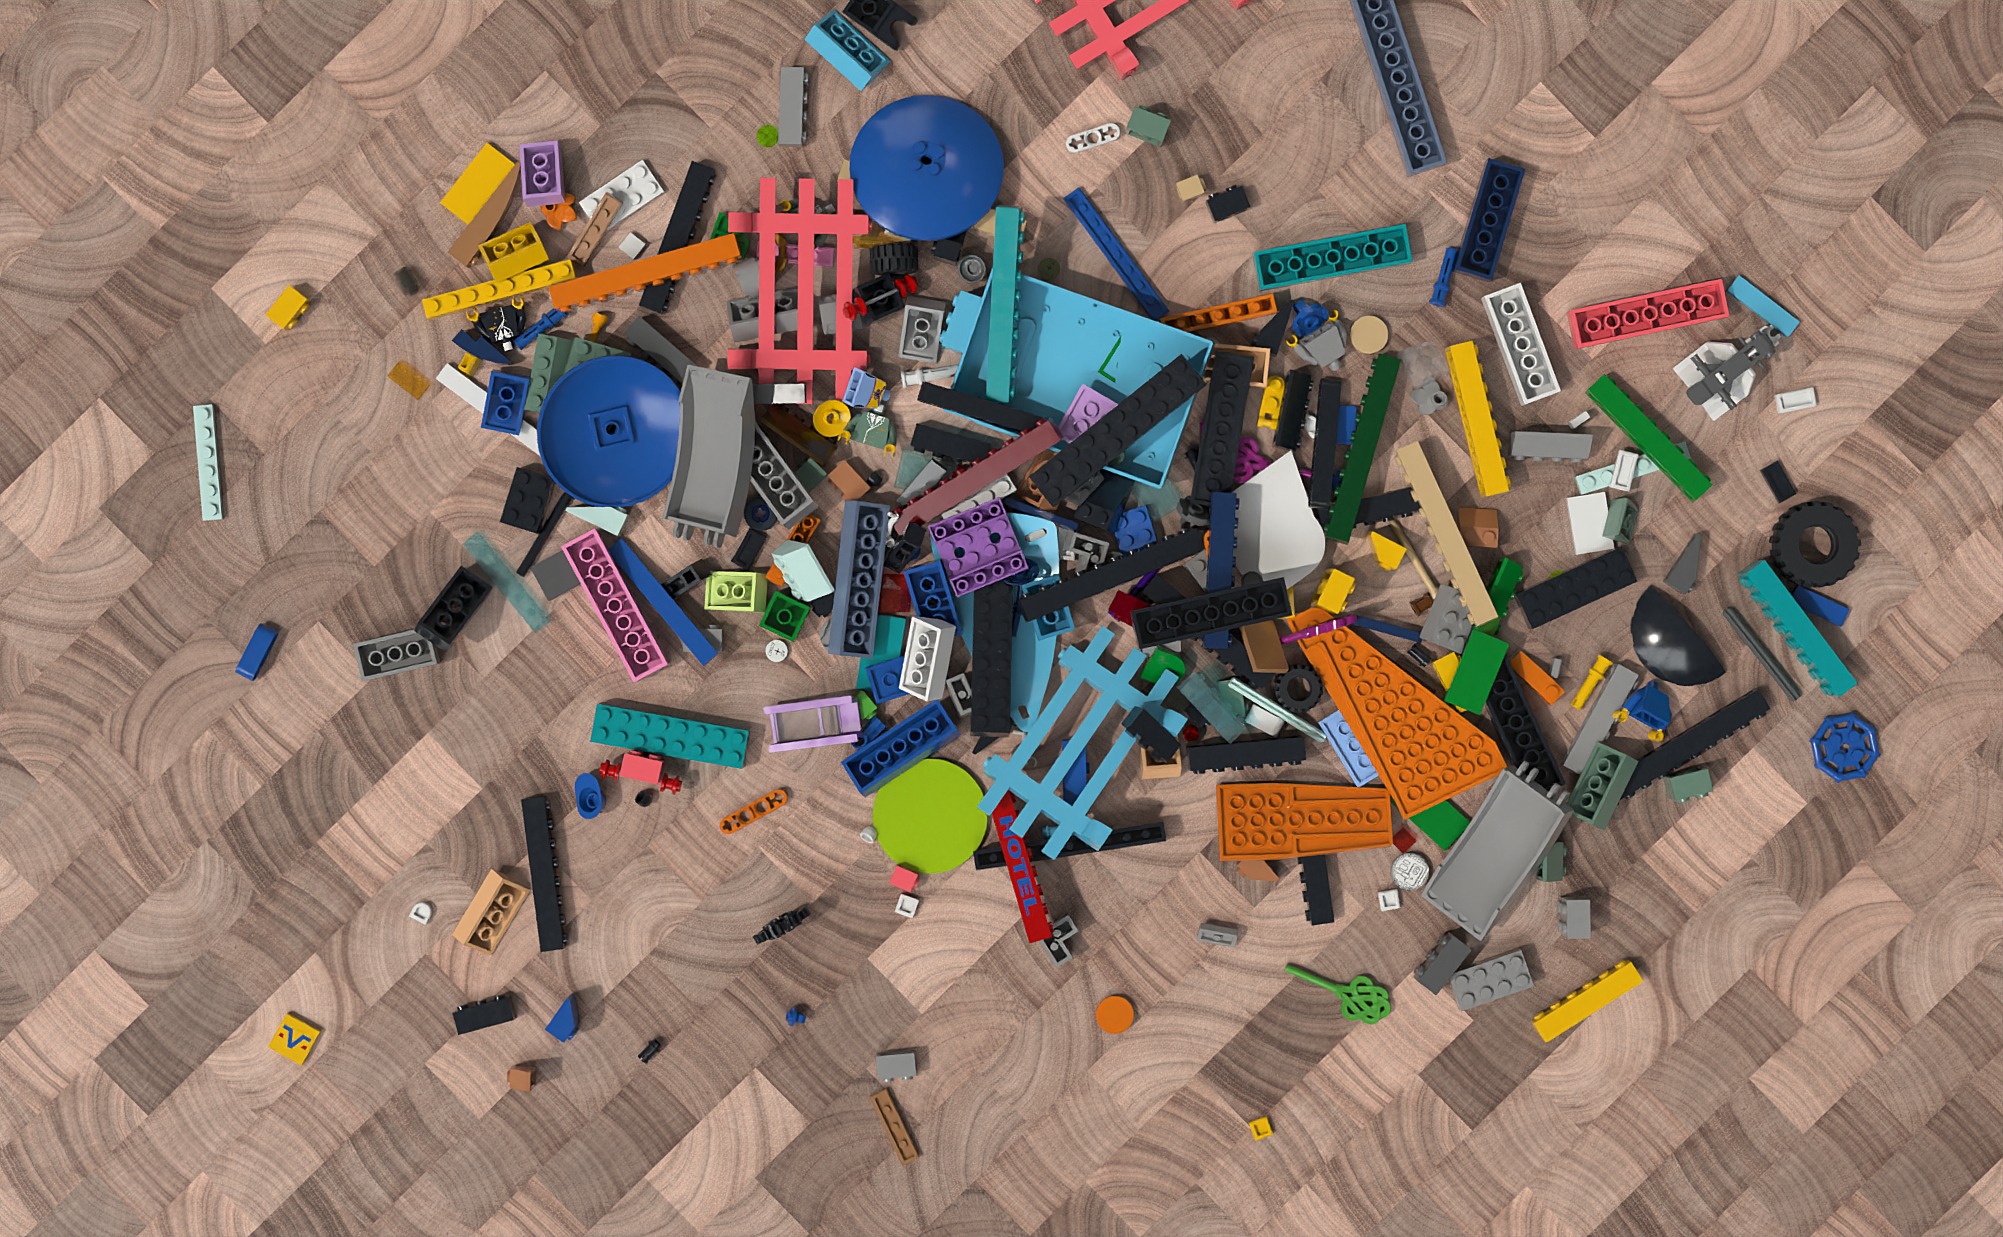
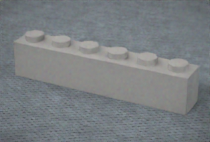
M1614 664L1560 765L1579 775L1582 774L1596 743H1602L1603 740L1606 741L1608 739L1612 723L1615 724L1619 717L1613 718L1612 715L1614 711L1621 709L1629 698L1630 690H1634L1639 681L1637 679L1638 674L1620 664Z

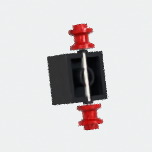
M888 272L855 287L852 290V300L854 303L845 302L843 314L852 321L857 318V314H860L865 326L868 327L904 309L905 305L901 298L906 297L908 291L915 293L918 282L915 277L909 274L904 276V281L897 279L893 282Z

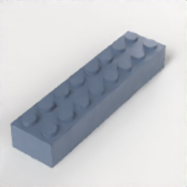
M845 500L828 654L873 659L890 505Z

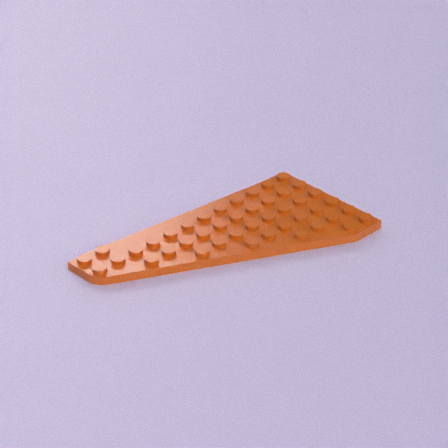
M1310 608L1295 615V618H1289L1286 621L1292 633H1296L1304 628L1328 622L1335 618L1321 608ZM1346 626L1311 638L1296 640L1317 675H1320L1321 682H1323L1324 687L1395 801L1403 820L1499 775L1504 768H1507L1495 741Z

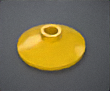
M839 400L825 401L818 406L814 413V427L823 436H837L850 421V411ZM832 413V417L828 419L827 416Z

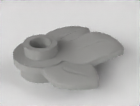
M1423 378V389L1410 393L1413 402L1420 405L1418 413L1423 415H1430L1435 410H1441L1448 403V397L1444 392L1440 391L1439 384L1429 378ZM1435 399H1440L1441 403H1436Z

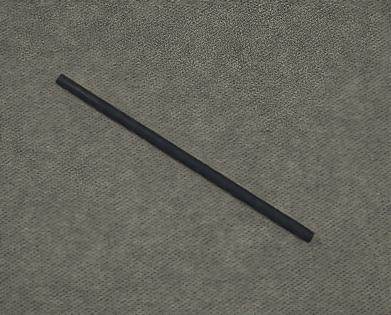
M609 424L606 427V432L612 433L616 425ZM563 493L516 571L520 576L525 577L571 501L572 496L568 493Z

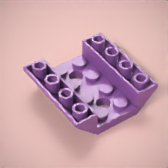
M1000 497L928 526L957 597L1028 569ZM994 532L999 533L1001 536L1000 540L996 543L990 541V535ZM957 547L964 548L965 554L962 557L954 555V550Z

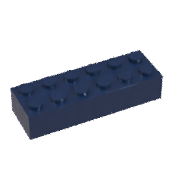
M1490 158L1485 161L1452 272L1485 282L1492 281L1525 169Z

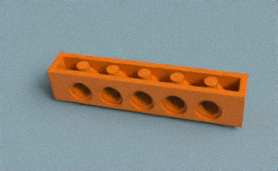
M1272 293L1160 318L1159 322L1188 333L1274 315L1277 313Z

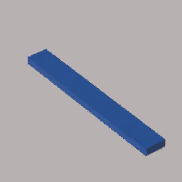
M1078 187L1063 198L1151 320L1157 321L1167 314L1169 310L1081 189Z
M622 538L608 549L613 559L703 666L707 665L719 654Z

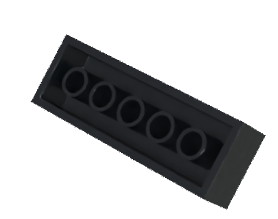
M1621 546L1515 593L1514 598L1528 629H1534L1638 581Z
M1303 736L1186 746L1188 769L1193 771L1194 774L1206 773L1205 770L1212 769L1213 772H1224L1225 768L1230 767L1233 771L1244 770V766L1258 769L1263 768V764L1279 767L1283 766V762H1288L1290 765H1300L1302 761L1306 760Z

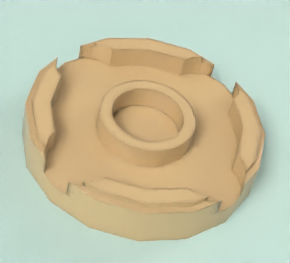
M1368 315L1354 322L1350 329L1349 337L1357 351L1364 354H1373L1385 346L1388 339V330L1381 319Z

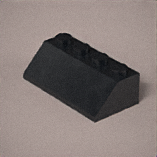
M1291 369L1287 372L1272 447L1293 452L1296 451V448H1300L1302 437H1299L1300 429H1304L1306 422L1303 414L1304 410H1308L1310 399H1307L1308 391H1312L1314 382L1311 380V375Z

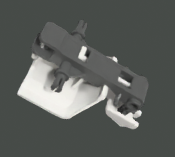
M1773 325L1761 327L1746 340L1740 337L1739 340L1744 347L1739 351L1732 343L1708 341L1672 368L1689 388L1686 391V395L1694 405H1702L1713 421L1729 409L1733 410L1737 407L1736 404L1749 395L1756 375L1751 366L1757 362L1761 368H1764L1760 359L1764 356L1767 359L1776 352L1774 348L1779 344L1778 340L1781 336L1780 334H1776L1774 337L1770 335V331L1774 328Z

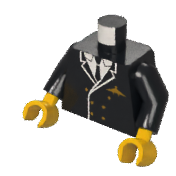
M521 295L520 302H517L515 296H513L512 305L479 313V316L477 309L473 307L475 314L470 315L466 311V316L468 320L472 321L477 332L487 341H492L493 343L501 342L504 352L514 350L515 347L512 339L520 336V332L524 330L527 320L523 305L524 296Z

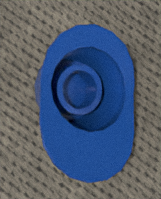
M590 773L579 775L575 782L578 812L585 819H593L605 808L606 795L600 790L599 782L595 776Z

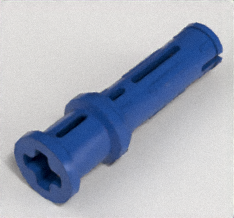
M1446 248L1438 281L1433 285L1434 292L1432 299L1429 300V304L1438 307L1446 306V295L1450 291L1448 284L1458 250Z
M554 308L547 314L543 313L541 320L514 340L515 344L522 350L536 339L538 334H542L548 328H554L558 321L563 317L567 318L568 315L566 312L561 313L560 310L557 311Z

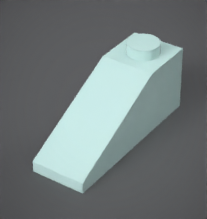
M621 507L566 508L567 512L617 536L621 535L629 518V515L625 514L627 510Z

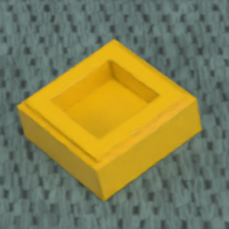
M1267 1116L1248 1122L1255 1141L1273 1135Z

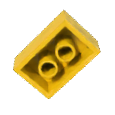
M531 222L478 245L495 283L504 281L513 275L522 273L533 266L540 265L544 261L549 260Z

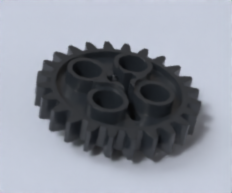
M807 906L796 911L785 912L778 916L779 920L774 918L752 937L757 945L766 940L779 938L786 934L785 931L790 932L800 925L801 921L810 916L811 912Z

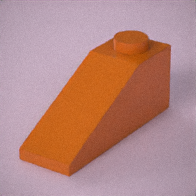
M1522 651L1510 661L1514 672L1548 705H1553L1565 692Z

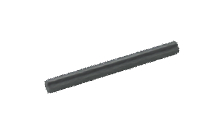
M1727 608L1723 612V616L1788 698L1793 702L1800 697L1799 692L1732 608Z

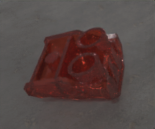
M882 574L878 612L911 613V595L904 574Z

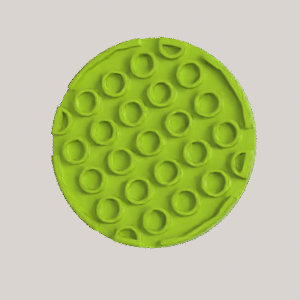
M923 759L879 789L873 805V827L877 831L879 844L893 861L911 871L934 874L958 867L973 855V851L977 850L986 831L987 814L977 808L984 798L982 790L968 772L954 763L941 759Z

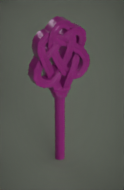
M1243 437L1240 439L1238 449L1246 454V456L1238 452L1236 465L1243 464L1244 466L1235 468L1233 480L1238 483L1247 482L1252 477L1253 470L1262 471L1273 463L1257 455L1258 446L1252 438ZM1244 444H1249L1252 449L1250 450ZM1252 459L1259 464H1251L1249 460ZM1298 468L1301 477L1310 478L1311 471ZM1246 472V475L1242 477L1237 475L1239 473Z
M1356 613L1304 628L1302 631L1280 637L1279 640L1281 645L1302 638H1311L1357 622L1358 619Z

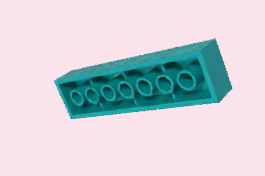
M1406 224L1253 252L1252 254L1259 292L1408 265L1413 262Z
M1755 560L1737 574L1740 577L1738 579L1740 584L1745 589L1748 588L1750 590L1752 600L1762 606V613L1767 619L1771 618L1774 622V629L1779 634L1782 633L1784 635L1786 645L1791 650L1794 649L1796 651L1798 661L1808 667V674L1813 680L1817 679L1821 684L1819 686L1820 690L1826 696L1840 697L1857 684L1856 680L1765 560Z
M598 703L590 742L743 769L750 730Z

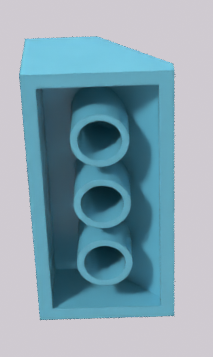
M832 10L814 24L804 39L860 91L870 85L890 63V60L836 10Z

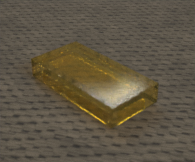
M400 361L387 375L416 400H419L430 386Z

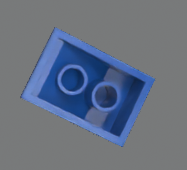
M496 369L491 371L481 428L519 436L530 376Z

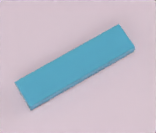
M1740 275L1736 277L1726 290L1769 325H1773L1786 338L1790 336L1800 323Z

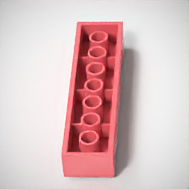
M1722 279L1570 310L1567 312L1574 350L1724 319L1729 317V311Z

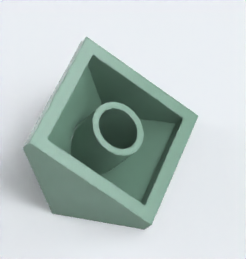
M1628 498L1611 500L1602 536L1630 545L1639 508Z

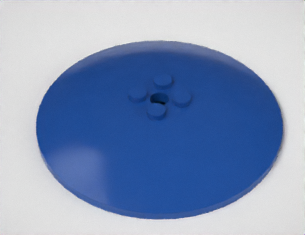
M919 95L894 101L870 117L854 141L849 170L850 179H853V191L856 199L874 222L887 231L904 238L932 241L950 238L970 229L990 211L1002 186L1004 162L1001 146L994 131L977 112L965 104L950 98L935 95ZM924 157H929L932 162L929 165H924L921 160Z
M607 355L596 357L570 369L561 376L548 392L537 421L538 450L551 478L573 498L598 507L617 508L631 506L647 500L660 492L672 480L676 462L680 426V402H678L680 391L664 372L654 365L630 356ZM609 424L616 425V430L613 433L606 432V427Z

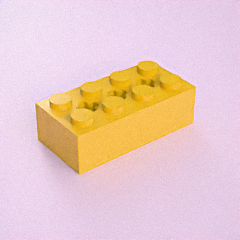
M1334 568L1326 569L1309 604L1331 614L1343 612L1347 601H1345L1347 594H1352L1356 586L1353 583L1355 578Z

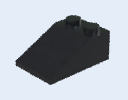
M1102 469L1100 472L1104 480L1077 507L1074 518L1114 534L1136 480Z

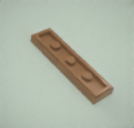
M609 192L604 194L567 257L582 267L586 265L622 206L623 202Z
M885 1088L870 1095L873 1106L902 1166L920 1158L888 1089Z

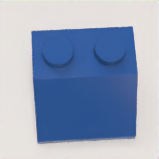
M574 994L566 998L545 1028L547 1032L563 1043L567 1039L571 1040L579 1030L577 1025L580 1020Z

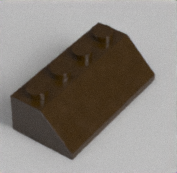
M779 403V405L772 404L759 421L825 467L838 449L834 446L836 442L829 437L825 439L821 437L813 425L808 427L803 424L805 420L799 415L795 414L792 416L789 414V408L782 403Z

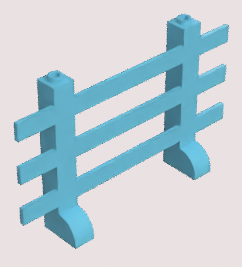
M1103 625L1084 653L1072 645L1068 649L1063 648L1058 656L1060 658L1058 664L1070 673L1010 760L1006 762L994 754L992 758L988 757L982 765L985 767L983 773L995 782L977 808L990 816L1007 790L1024 800L1027 804L1009 829L1021 838L1040 812L1059 824L1042 850L1044 854L1055 860L1072 834L1099 851L1112 832L1111 828L1097 820L1088 818L1085 814L1137 740L1135 737L1129 736L1125 730L1073 806L1063 801L1053 792L1114 703H1117L1128 712L1134 706L1144 708L1174 738L1188 720L1183 715L1160 706L1179 678L1166 669L1148 696L1128 684L1147 656L1135 647L1116 674H1113L1096 662L1115 635ZM1084 681L1102 693V695L1043 781L1039 784L1022 773L1021 770Z

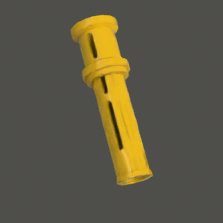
M1599 654L1594 666L1588 670L1589 675L1570 703V705L1580 711L1599 680L1604 679V673L1613 664Z

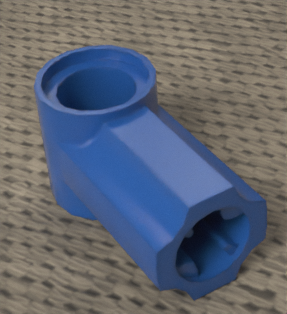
M874 716L862 728L863 736L858 737L859 740L865 739L864 744L857 746V742H851L852 746L856 751L860 750L878 738L887 727Z

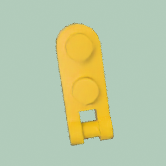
M1271 376L1267 379V387L1263 391L1257 427L1262 428L1266 426L1270 427L1271 430H1276L1285 384L1279 376ZM1265 413L1272 414L1271 420L1265 419Z

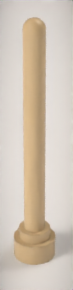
M1391 520L1389 523L1402 547L1407 549L1408 557L1427 586L1429 597L1434 602L1439 589L1438 586L1434 585L1395 520Z

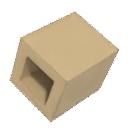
M1198 174L1175 184L1182 203L1204 195V189H1206L1203 178L1199 179Z

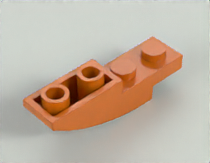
M811 514L807 515L795 525L787 540L808 544L821 520ZM773 563L765 579L782 588L785 583L783 573Z

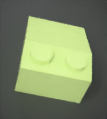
M710 571L712 575L706 579L704 609L766 612L768 580L765 579V576L767 574Z

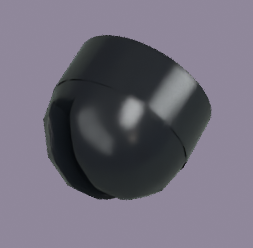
M875 470L866 482L870 486L877 487L882 482V476Z
M642 790L635 797V802L641 807H647L652 803V797L647 791Z

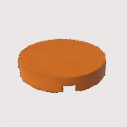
M1111 995L1104 998L1096 1009L1098 1025L1104 1031L1111 1034H1119L1126 1031L1134 1019V1011L1131 1004L1119 995Z

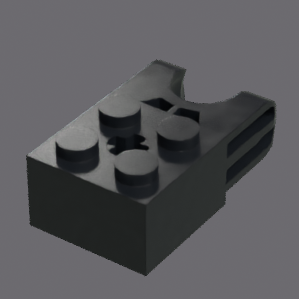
M850 0L842 11L844 15L895 51H898L900 45L890 33L892 24L897 21H903L910 26H914L918 22L915 16L893 0ZM866 4H873L874 11L866 13L864 6Z

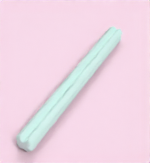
M1236 677L1230 680L1228 685L1232 689L1318 742L1325 740L1326 735L1320 729Z

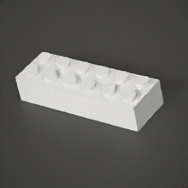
M1521 283L1482 297L1481 300L1520 405L1523 406L1560 392L1559 384Z

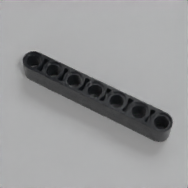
M1321 378L1308 497L1309 508L1328 510L1330 507L1341 380Z
M922 382L917 398L919 402L1019 432L1028 427L1030 430L1035 428V423L1044 418L928 382Z

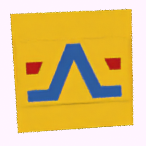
M286 1013L268 1048L302 1066L321 1031Z

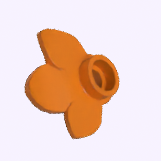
M565 193V203L553 204L552 210H548L547 205H541V211L547 216V223L551 228L560 230L562 222H572L577 219L575 211L570 207L575 201L573 195Z

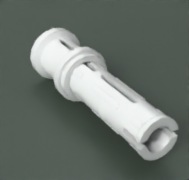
M958 364L929 370L917 368L916 371H901L903 388L914 384H919L920 386L922 382L955 377Z

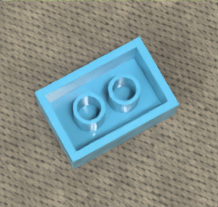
M962 290L960 294L955 295L952 303L953 307H955L953 313L949 312L946 320L948 325L947 331H942L939 340L942 343L943 349L960 355L963 354L982 299L981 297Z

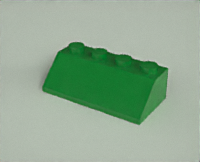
M1499 558L1486 587L1498 618L1477 628L1473 624L1472 630L1475 629L1492 637L1499 633L1501 628L1499 622L1508 612L1509 607H1507L1509 599L1512 600L1515 596L1516 589L1514 587L1523 577V566L1510 559Z

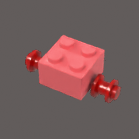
M632 749L624 754L623 763L618 762L617 765H612L610 760L607 759L605 763H601L599 774H602L604 779L607 776H612L614 781H618L619 776L659 784L661 786L660 792L668 789L672 791L673 795H676V792L681 791L683 781L680 780V776L672 779L668 778V773H664L666 760L662 759V755L651 753L647 756L643 755L644 751Z

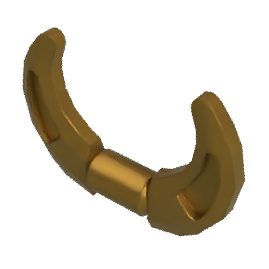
M775 233V243L779 246L780 258L775 263V274L785 269L788 263V258H786L787 240L780 233Z

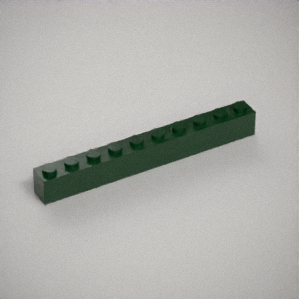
M1380 353L1377 359L1373 358L1370 369L1374 371L1372 377L1368 376L1365 385L1368 388L1367 395L1363 394L1360 405L1363 406L1362 413L1358 412L1355 420L1358 427L1356 431H1352L1350 442H1353L1351 449L1347 448L1344 460H1347L1346 468L1342 467L1339 478L1342 479L1341 486L1337 485L1334 496L1337 497L1335 504H1331L1329 515H1332L1330 522H1326L1323 533H1326L1325 539L1345 545L1349 543L1401 359Z

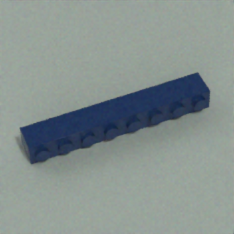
M1211 493L1206 594L1231 589V587L1235 586V576L1232 575V568L1236 567V556H1233V548H1237V537H1234V529H1238V518L1235 517V512L1239 510L1240 499L1236 498L1237 493ZM1229 630L1203 635L1202 648L1228 649V645H1231L1232 634H1229Z

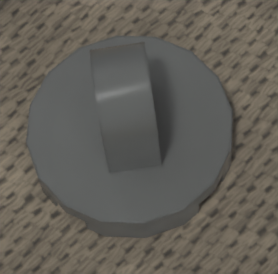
M1186 496L1185 499L1180 498L1176 509L1181 516V530L1187 528L1184 526V523L1187 521L1194 524L1190 527L1191 530L1198 529L1199 525L1205 526L1210 524L1211 506L1208 508L1202 504L1190 503V496Z

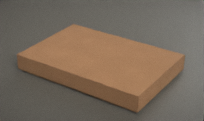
M1273 620L1239 627L1253 672L1286 673L1289 670Z

